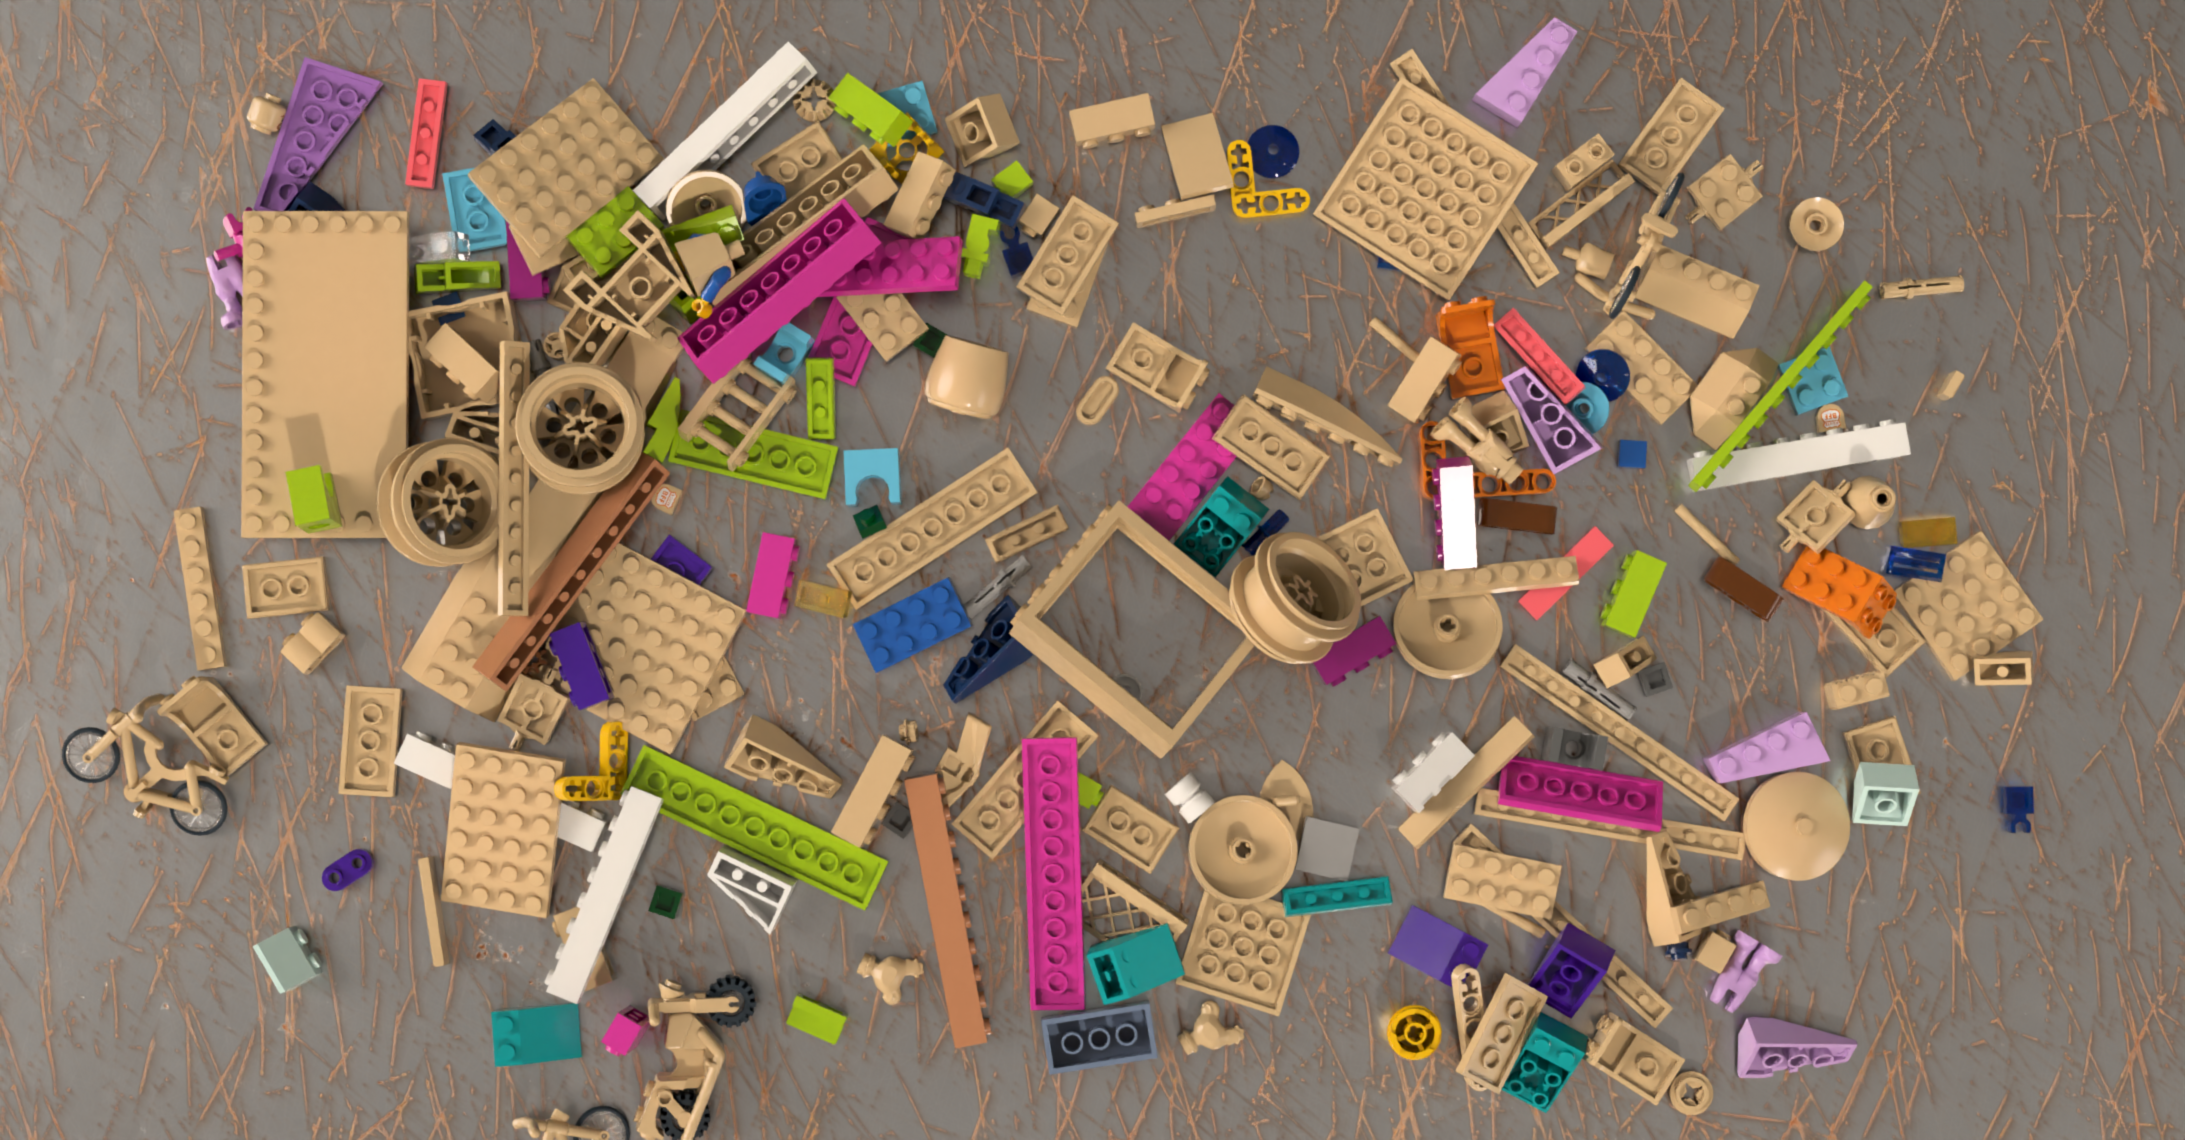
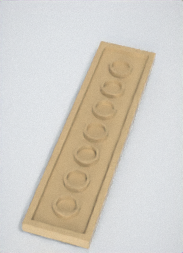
M1008 447L888 524L886 529L871 535L826 565L855 610H858L1038 492Z

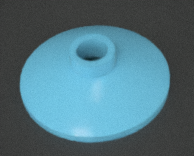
M1582 382L1586 388L1566 406L1594 434L1607 422L1610 412L1609 401L1606 394L1598 386L1589 382ZM1582 403H1586L1589 406L1587 413L1581 411L1580 406Z

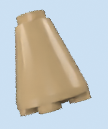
M1870 475L1858 477L1849 482L1852 488L1841 497L1844 504L1855 512V517L1849 523L1866 530L1879 528L1887 523L1894 513L1896 495L1889 484L1881 478Z

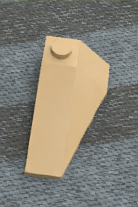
M753 714L743 727L724 765V768L749 780L757 781L759 777L773 781L774 786L782 787L784 783L796 786L800 792L829 799L834 796L843 783L839 776L778 726Z
M1667 830L1647 837V924L1654 947L1681 943L1710 930V926L1684 934H1676L1669 907L1701 897L1700 895H1694L1690 887L1692 880L1689 874L1683 873L1679 865L1681 858Z

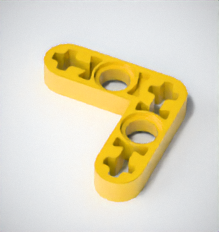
M1235 140L1229 144L1226 156L1234 187L1230 188L1233 213L1237 217L1246 219L1294 214L1307 209L1310 204V197L1306 190L1302 188L1255 192L1250 146L1243 140ZM1236 145H1240L1242 150H1246V154L1242 155V164L1247 162L1248 168L1238 167L1232 169V164H1238L1237 156L1231 154V151L1235 150ZM1237 172H1245L1248 175L1249 183L1246 186L1239 187L1234 183V176ZM1295 193H1299V196L1305 199V202L1301 203L1300 208H1296L1294 203L1286 204L1288 210H1282L1283 199L1281 194H1286L1285 200L1294 198ZM1267 196L1277 198L1278 207L1276 210L1268 211L1265 209L1263 200ZM1254 197H1260L1258 205L1261 213L1255 212L1256 207L1248 208L1246 214L1242 212V209H1237L1241 199H1246L1247 203H1255Z
M606 722L601 727L599 776H562L557 779L554 785V792L557 798L563 801L621 799L622 795L620 793L627 780L628 732L622 729V722ZM612 731H616V736H612ZM611 745H617V749L611 748ZM613 753L617 756L618 760L614 768L611 767L609 762L610 756ZM610 773H616V776H610ZM590 781L595 785V791L591 796L587 793V784ZM611 785H615V790L611 791ZM566 786H577V791H566Z

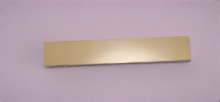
M1514 716L1475 754L1453 779H1450L1441 788V791L1436 796L1433 795L1423 805L1425 808L1420 813H1413L1398 830L1418 850L1535 736Z

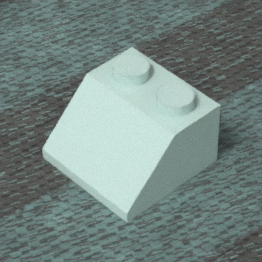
M1860 762L1854 780L1853 823L1908 826L1919 792L1915 765Z
M296 926L289 927L253 946L280 994L294 990L323 973L320 969L322 963L316 953H311L306 945L308 939L301 929H297Z

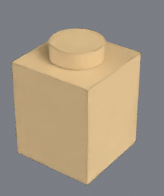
M1036 194L1019 220V224L1023 226L1021 231L1033 239L1036 236L1042 239L1059 215L1060 209L1039 194Z
M1717 929L1714 933L1708 930L1692 959L1721 974L1737 945L1731 943L1732 937Z

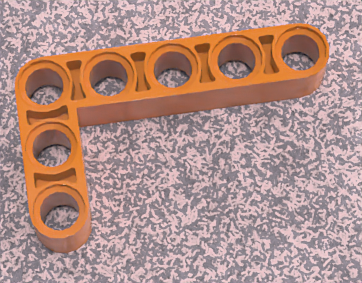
M1436 421L1426 422L1420 427L1417 435L1421 493L1424 498L1433 501V495L1428 491L1427 487L1428 483L1433 481L1432 469L1436 468H1431L1427 465L1426 457L1429 454H1434L1439 459L1446 458L1445 440L1429 441L1424 435L1426 428H1434L1438 424ZM1549 469L1523 470L1518 476L1522 485L1520 490L1517 491L1511 489L1509 484L1502 478L1497 479L1495 476L1486 475L1484 472L1473 473L1474 499L1546 494L1555 487L1556 477ZM1538 475L1547 477L1549 483L1546 489H1541L1536 485V477ZM1484 478H1490L1494 481L1495 488L1492 492H1487L1482 488V480Z

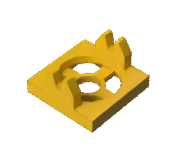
M908 112L905 115L913 123L907 130L914 131L917 135L911 140L900 139L896 144L897 154L890 161L887 156L886 149L888 143L886 141L883 145L876 141L869 148V151L879 160L885 170L901 184H903L909 170H901L896 168V166L902 160H911L913 162L917 155V146L922 141L926 143L927 155L938 159L945 152ZM905 142L911 143L915 149L914 154L907 158L901 156L899 153L901 144Z

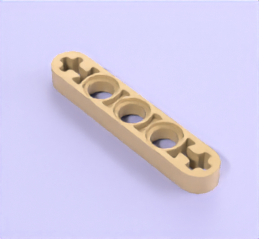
M1468 964L1458 965L1453 970L1451 977L1461 1057H1463L1474 1033L1467 1034L1468 1025L1476 1021L1478 1027L1484 1016L1480 976L1477 970ZM1465 973H1468V974H1470V976H1467V977H1466V984H1465V983H1464L1463 981H1461V980L1465 978V976H1466ZM1473 996V1005L1469 1009H1464V1001L1468 997ZM1464 1076L1465 1082L1474 1090L1484 1091L1487 1089Z

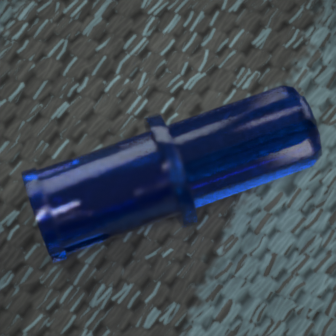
M1277 510L1262 526H1257L1258 530L1242 544V547L1251 556L1256 555L1260 544L1269 536L1277 534L1289 522V517L1282 510Z

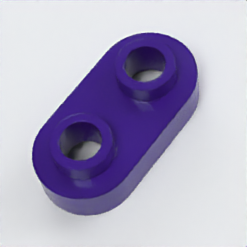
M366 849L352 850L324 869L322 873L323 885L331 891H340L347 888L373 869V855ZM356 858H360L362 860V866L360 868H357L354 865V860ZM334 872L339 875V881L337 883L333 882L331 879V876Z

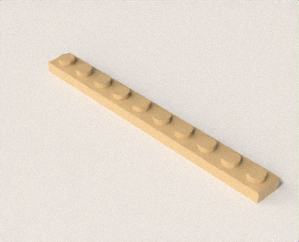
M1413 49L1390 63L1399 80L1403 77L1451 108ZM1513 202L1497 229L1537 289L1560 272Z
M505 340L500 342L498 616H528L529 462L524 457L518 444L515 419L519 402L526 389L530 386V343Z
M1513 645L1499 665L1500 668L1597 735L1608 736L1610 744L1720 820L1725 821L1739 801V798L1518 645Z
M1481 788L1476 793L1473 812L1476 815L1647 844V837L1659 833L1499 805L1497 790ZM1662 819L1660 832L1667 830L1676 849L1743 860L1746 843L1744 833Z
M1471 823L1452 843L1504 854ZM1556 901L1552 919L1532 916L1555 938L1558 937L1567 923L1596 938ZM1613 956L1608 971L1601 980L1653 1028H1656L1673 1008L1617 956Z

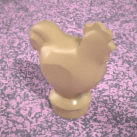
M865 953L856 973L863 975V978H867L870 975L873 976L876 987L883 993L884 1001L889 1005H895L901 1000L900 984L905 976L919 978V975L923 974L924 970L923 963H919L917 958L914 960L909 958L904 960L896 956H889L877 962L874 954L869 955Z
M1208 1000L1201 1007V1014L1194 1023L1193 1031L1183 1030V1033L1177 1037L1185 1052L1189 1055L1198 1051V1045H1203L1212 1050L1221 1048L1226 1044L1231 1045L1235 1043L1238 1045L1240 1040L1244 1039V1029L1239 1028L1238 1025H1235L1233 1028H1224L1219 1021L1220 1009L1218 1004Z

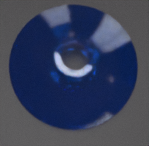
M1267 125L1256 130L1248 140L1252 154L1253 171L1258 175L1271 179L1280 178L1290 173L1296 166L1299 158V145L1295 136L1288 129L1278 125ZM1274 145L1278 148V153L1270 154L1268 148Z
M1597 349L1589 352L1581 359L1577 366L1576 377L1581 382H1589L1598 386L1606 394L1608 401L1611 402L1623 395L1628 388L1630 369L1625 359L1617 352L1609 349ZM1597 374H1605L1606 381L1600 382L1597 379Z

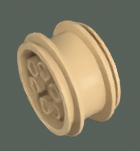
M567 363L551 368L541 374L523 394L515 419L518 444L524 457L529 462V469L546 485L568 494H594L615 486L635 467L644 445L643 411L634 390L617 373L592 363ZM585 389L596 391L590 406L584 403ZM551 400L560 408L561 412L559 415L545 407ZM570 402H576L581 407L576 413H569L565 409L566 405ZM596 408L606 409L607 415L602 419L595 418L592 412ZM622 415L624 423L607 425L609 420ZM551 422H558L562 425V428L557 433H551L547 430V426ZM581 423L585 427V433L580 434L578 430H575L577 429L576 424ZM612 433L616 439L612 444H605L601 441L602 435ZM551 439L556 442L541 448L538 440ZM589 440L585 444H580L581 441ZM560 447H566L570 450L569 456L563 459L558 458L555 452ZM600 450L609 451L614 455L606 460L600 453ZM586 453H594L598 457L593 464L584 463L582 458ZM574 457L578 458V469L569 468Z
M442 438L420 443L398 454L385 469L380 479L376 496L379 523L388 541L406 558L426 566L443 567L475 561L488 554L499 543V462L478 444L458 438ZM437 460L444 461L440 475L438 473ZM423 473L427 475L429 480L427 486H424L421 482ZM449 475L453 477L454 485L448 479ZM471 482L475 490L467 493L462 488ZM411 497L415 501L413 509L411 508ZM429 498H431V507L428 504ZM461 499L467 504L466 510L460 506ZM442 500L449 501V506L443 504ZM466 518L470 521L475 522L472 530L462 521V519ZM422 520L427 524L426 533H423L420 529ZM449 523L453 525L452 535L446 530ZM437 535L441 538V544L436 543Z
M1288 532L1269 536L1260 544L1256 555L1245 558L1236 566L1231 577L1229 600L1236 622L1246 637L1258 649L1278 661L1289 664L1316 662L1330 651L1333 642L1346 638L1357 625L1361 608V596L1351 570L1331 547L1311 535L1301 532Z

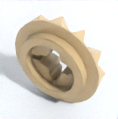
M814 78L809 80L793 97V105L797 114L810 122L822 121L828 118L836 105L828 99L833 92L832 87L825 81ZM813 90H815L817 97L826 99L817 102L816 111H814L811 102L803 101L811 98Z
M1694 1071L1679 1073L1671 1082L1669 1091L1671 1103L1683 1114H1700L1710 1106L1713 1100V1087L1710 1081L1701 1073ZM1685 1084L1693 1089L1699 1088L1694 1093L1696 1103L1690 1097H1683L1687 1093Z

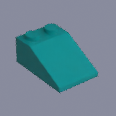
M579 1003L503 1008L491 1012L495 1067L582 1057Z

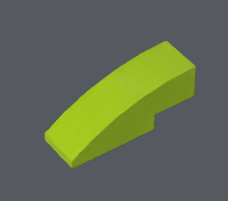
M473 261L416 264L414 267L415 294L500 289V262Z
M674 377L646 425L655 430V433L643 453L654 458L660 464L663 463L671 447L680 413V379Z

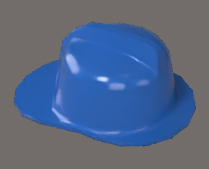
M759 171L755 172V178L748 181L744 188L745 215L748 224L751 226L787 201L784 186L773 177L762 175Z

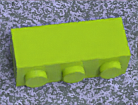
M848 72L828 98L836 104L834 110L845 119L849 115L854 119L851 123L863 132L867 128L872 132L869 136L881 145L886 141L895 147L913 123L901 110Z
M1638 550L1632 551L1631 555L1627 554L1621 566L1624 569L1621 580L1617 578L1611 589V593L1614 594L1610 604H1605L1600 618L1604 619L1601 626L1626 637L1636 638L1667 563Z

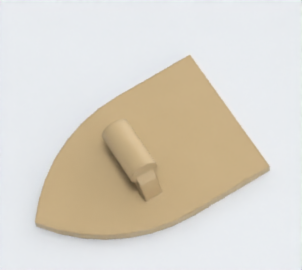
M1281 760L1267 776L1259 798L1272 803L1287 817L1294 830L1296 840H1300L1306 816L1314 818L1312 798L1300 774L1291 765Z

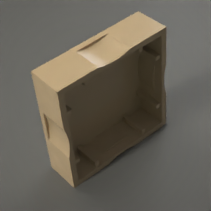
M509 292L471 298L455 305H436L409 311V354L414 367V385L421 419L432 421L452 417L453 412H476L499 407L500 390L488 403L479 397L473 400L463 391L466 386L462 382L457 385L446 375L448 369L445 366L440 369L429 359L431 353L424 346L443 326H440L439 317L464 312L465 317L447 324L462 335L500 371V342L504 340L522 342L515 304L510 299Z

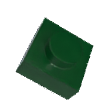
M926 322L925 324L929 330L915 340L913 347L934 359L947 334Z
M877 504L853 515L862 539L887 528Z
M657 885L648 911L676 919L684 893Z

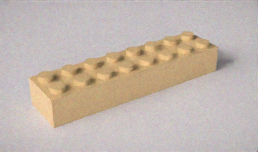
M864 144L743 233L745 240L740 241L745 255L731 260L735 275L720 289L712 302L714 306L843 198L846 199L860 217H865L872 209L883 201L888 200L899 190L885 168Z

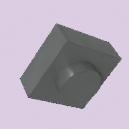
M1665 662L1637 672L1646 697L1673 688Z
M896 801L881 824L904 839L913 826L910 809Z

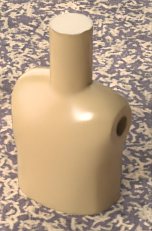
M1591 243L1584 244L1581 250L1565 245L1562 252L1563 256L1576 260L1575 269L1577 272L1595 276L1602 280H1605L1615 255Z

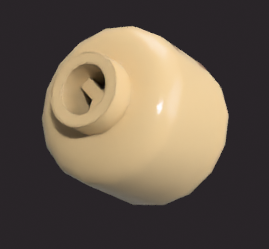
M266 93L265 97H254L247 113V120L251 122L250 127L268 135H271V132L279 131L287 111L286 107L280 104L282 99L270 93Z

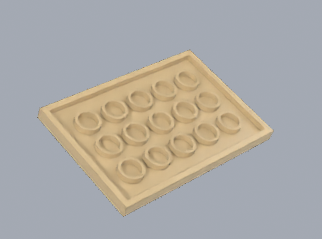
M592 78L468 173V177L540 259L562 242L568 234L614 199L627 186L631 188L657 168L664 158L599 83Z
M464 742L456 744L441 901L541 918L549 916L561 800L555 795L554 785L557 779L564 776L566 759Z

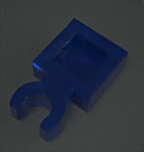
M1017 226L1014 229L1015 236L1012 239L1006 238L1003 230L1000 231L1001 241L1009 247L1002 250V254L1011 277L1025 273L1033 261L1028 243L1019 244L1020 231Z
M2033 786L2003 787L2004 814H2012V818L2007 825L2009 833H2016L2015 827L2019 822L2023 825V832L2030 833L2031 824L2026 819V814H2034Z

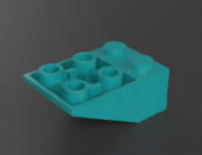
M1227 476L1178 537L1174 545L1216 578L1270 509Z
M1168 923L1093 944L1086 954L1104 1005L1129 999L1185 975Z
M1540 1012L1501 1090L1547 1113L1585 1055L1588 1036Z

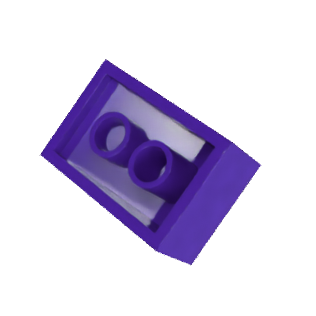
M1412 905L1388 954L1452 987L1451 977L1453 970L1460 964H1468L1477 969L1488 944ZM1465 973V974H1466L1465 978L1461 980V981H1463L1465 984H1466V977H1467V976H1470V974H1468V973Z
M1567 923L1527 985L1548 996L1545 1004L1572 1019L1608 971L1616 950L1572 924Z

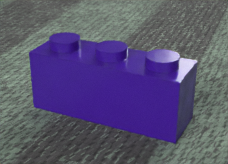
M578 622L551 633L549 646L553 655H558L561 663L559 672L562 679L568 681L571 689L569 698L573 706H577L579 710H585L615 698L586 622Z

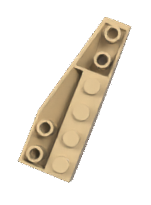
M1266 366L1252 396V399L1256 400L1258 405L1267 411L1270 408L1280 411L1279 416L1288 421L1294 422L1296 419L1305 423L1304 428L1318 434L1321 430L1330 434L1328 439L1343 445L1345 441L1353 445V450L1359 454L1368 456L1371 453L1379 457L1377 461L1385 466L1392 468L1393 464L1396 466L1401 464L1402 458L1368 424L1346 407L1317 389Z

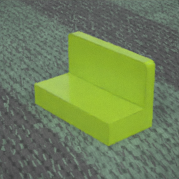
M799 993L793 1002V1007L786 1023L831 1044H836L848 1014Z

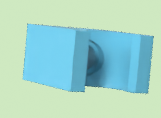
M789 322L778 330L768 350L762 356L759 355L754 365L784 385L790 376L795 377L810 354L815 340L812 336ZM786 348L792 349V359L787 362L781 361L780 352Z
M898 448L844 450L845 499L848 507H858L860 502L858 497L859 488L863 482L871 478L884 480L889 487L888 498L891 504L902 505L900 450Z

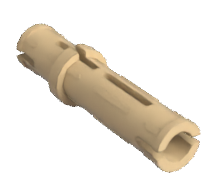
M1962 275L1919 280L1904 278L1903 281L1881 282L1879 293L1881 299L1897 297L1913 299L1914 296L1963 292L1964 279Z

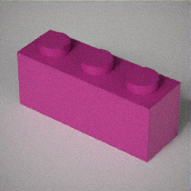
M762 533L746 612L781 619L782 614L787 613L789 598H785L787 587L792 588L795 572L791 571L792 562L798 560L800 546L796 545L797 540L795 538Z
M632 1005L618 1012L601 1041L606 1045L605 1049L616 1056H620V1054L625 1056L635 1049L650 1026L649 1015Z

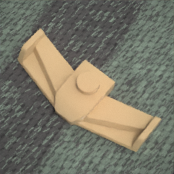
M968 712L957 751L948 746L934 769L935 772H938L944 778L946 794H942L943 804H949V807L970 786H973L977 780L992 728L989 723Z

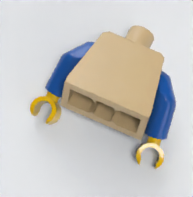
M715 232L710 234H692L688 240L674 243L677 249L674 254L683 270L686 271L697 296L702 298L692 302V309L697 311V315L704 319L712 314V306L709 302L712 303L720 289L735 275L731 260L745 255L739 240L724 245L719 234Z

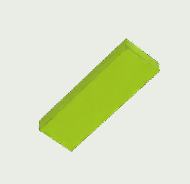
M807 357L808 439H835L834 357Z

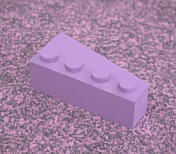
M1554 17L1475 94L1472 101L1518 128L1573 40L1577 30Z
M1525 366L1501 379L1553 474L1604 448L1599 440L1558 399L1529 366Z
M1797 712L1702 758L1712 780L1716 783H1726L1830 761L1807 712Z

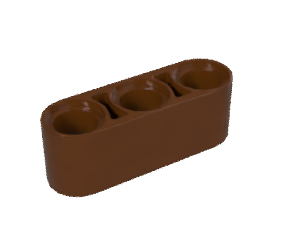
M1480 498L1477 526L1553 535L1555 534L1557 507Z
M1719 556L1703 579L1707 584L1766 622H1770L1784 600L1778 593Z

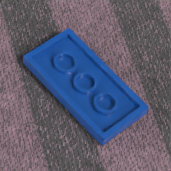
M950 577L852 624L876 673L973 626Z

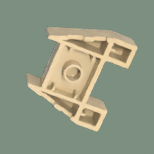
M637 210L620 229L639 248L603 288L591 276L581 270L563 291L587 312L656 342L658 339L646 329L654 318L682 289L694 300L698 296L664 233Z

